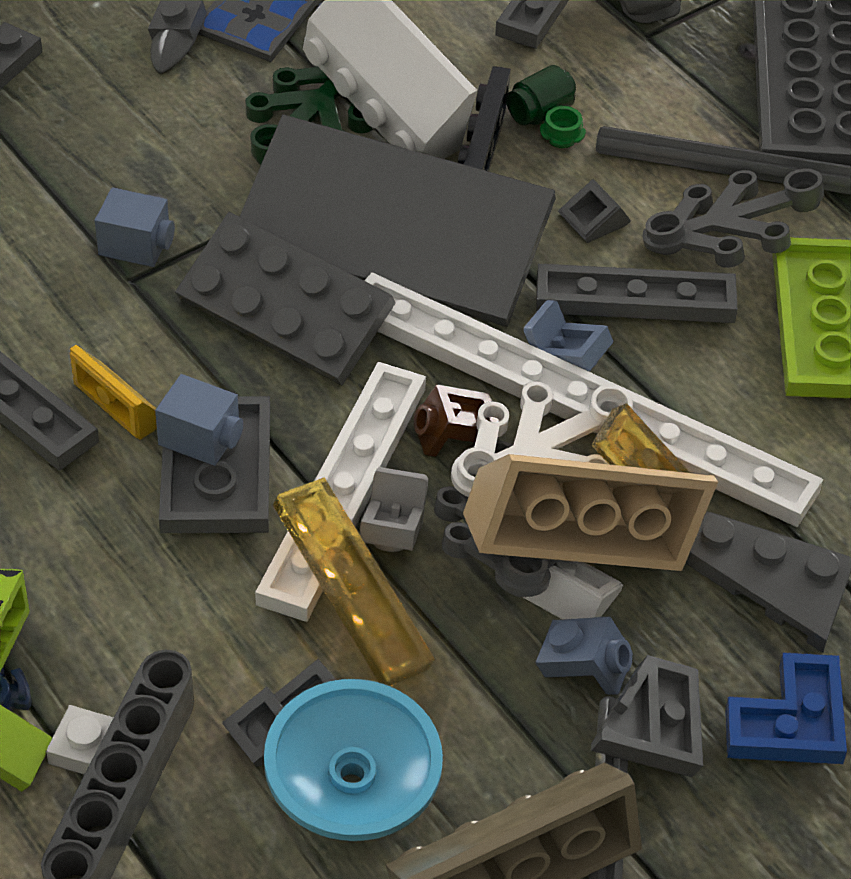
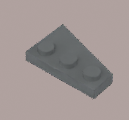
M706 511L685 563L731 594H744L766 608L765 616L780 626L785 622L794 626L808 636V644L822 653L824 652L851 574L850 556Z

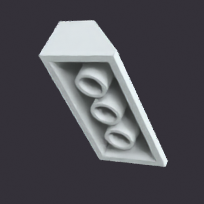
M324 0L308 19L303 50L308 60L313 65L318 66L330 78L336 90L342 96L347 97L362 113L367 124L372 128H376L391 145L442 159L459 151L477 89L392 0Z

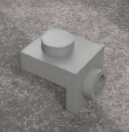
M378 467L373 477L371 501L361 520L359 542L371 543L376 548L388 552H397L403 549L412 551L423 525L428 477L424 474Z

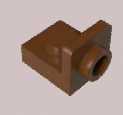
M436 384L425 402L418 407L414 416V429L418 434L424 455L436 457L448 438L476 442L478 410L484 403L492 402L488 393ZM495 417L486 418L489 422H499L498 418Z

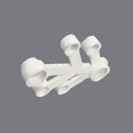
M529 382L522 389L520 400L522 414L514 445L498 453H495L497 438L504 435L508 429L509 410L499 402L484 403L478 410L476 423L478 434L475 446L465 450L453 463L451 480L454 487L461 494L469 497L475 477L472 475L477 474L478 468L508 454L613 465L607 457L600 454L584 456L557 449L596 430L613 433L625 427L630 420L633 407V399L630 393L617 385L600 386L592 393L588 410L539 433L542 418L551 409L553 391L550 386L543 382ZM530 397H540L544 401L535 402ZM495 417L498 418L500 421L489 422L488 420H486V418Z

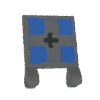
M215 0L207 9L206 17L198 34L272 62L314 7L324 0Z

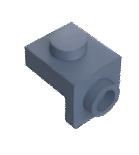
M546 300L524 327V334L530 345L589 372L613 343L608 326L566 323L558 302L553 300Z
M611 617L552 620L535 663L544 677L594 675L605 694L611 695L619 693L625 675L631 668L633 653L630 644L624 639Z

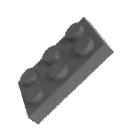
M238 396L239 418L243 420L242 434L233 449L227 448L215 466L163 447L159 507L160 533H269L270 396Z

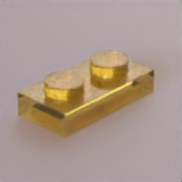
M627 403L611 410L591 444L609 465L690 473Z

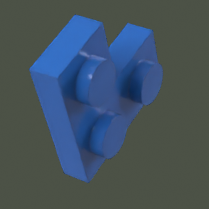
M782 653L779 665L781 700L728 697L725 708L727 758L829 764L844 763L847 745L839 656Z

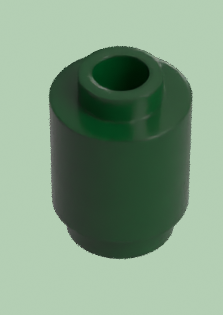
M550 65L514 84L512 91L506 96L508 110L517 123L521 125H537L545 121L546 113L551 108L557 106L571 107L574 104L576 84L568 71L563 70L557 65Z

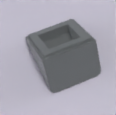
M594 179L558 210L560 215L587 243L616 231L631 222L622 208Z

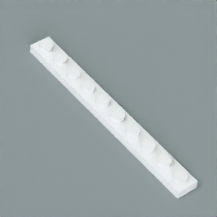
M373 272L365 279L366 282L391 294L396 302L378 332L521 398L522 389L527 383L533 381L543 382L550 386L553 391L552 405L549 412L566 420L589 409L592 393L598 387L617 385ZM626 388L624 389L630 393L633 399V407L628 424L613 433H605L600 430L594 431V433L677 472L715 476L718 481L716 490L795 527L799 526L821 491L822 478ZM530 397L535 402L544 401L540 397Z

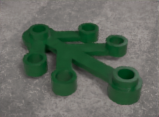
M284 67L277 69L273 73L274 94L256 92L250 94L245 100L246 116L252 122L263 123L269 121L273 117V111L296 109L290 115L291 117L312 122L319 115L321 125L344 131L342 130L335 104V99L340 93L336 90L330 78L319 67L303 69ZM324 83L318 89L300 91V85ZM349 100V129L360 134L372 131L374 128L367 124L362 113ZM260 125L251 132V154L260 165L263 162L278 125Z

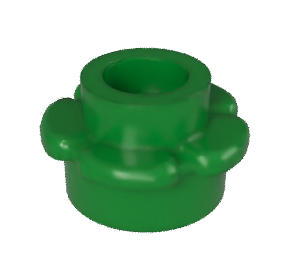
M569 106L551 108L546 113L545 123L540 126L541 136L545 140H549L550 144L557 148H569L575 143L581 142L586 134V130L583 128L581 113Z

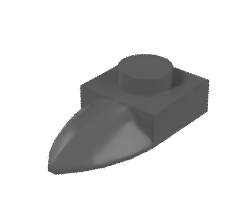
M160 0L148 28L152 39L150 48L151 61L158 73H164L180 62L195 43L207 14L203 0Z

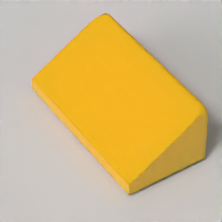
M77 345L70 348L75 386L135 438L141 440L157 429L156 408L100 360Z

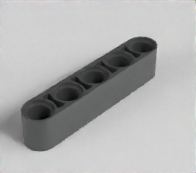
M166 649L155 651L141 663L43 855L41 862L43 879H64L73 875L82 876L81 879H111L193 711L192 669L189 660L183 654ZM166 686H173L172 688L167 689L162 688ZM139 732H151L150 734L138 735ZM119 778H129V780L125 782H112L115 779ZM95 826L106 827L105 829L97 832L86 831L91 827Z

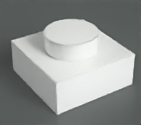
M69 705L46 750L48 764L85 775L114 717Z

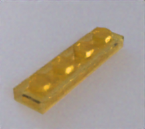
M325 477L278 494L273 507L378 683L392 686L429 670L436 659Z

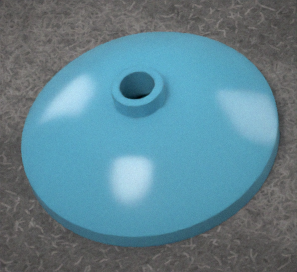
M341 679L322 683L307 689L282 708L274 719L265 742L264 771L269 789L275 801L299 825L318 835L337 840L365 841L377 839L406 827L418 818L432 801L442 772V745L430 717L406 694L375 681ZM352 774L360 777L361 781L349 783L342 778Z

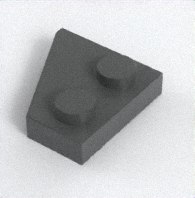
M647 655L635 669L592 741L591 751L693 777L703 767L698 669Z

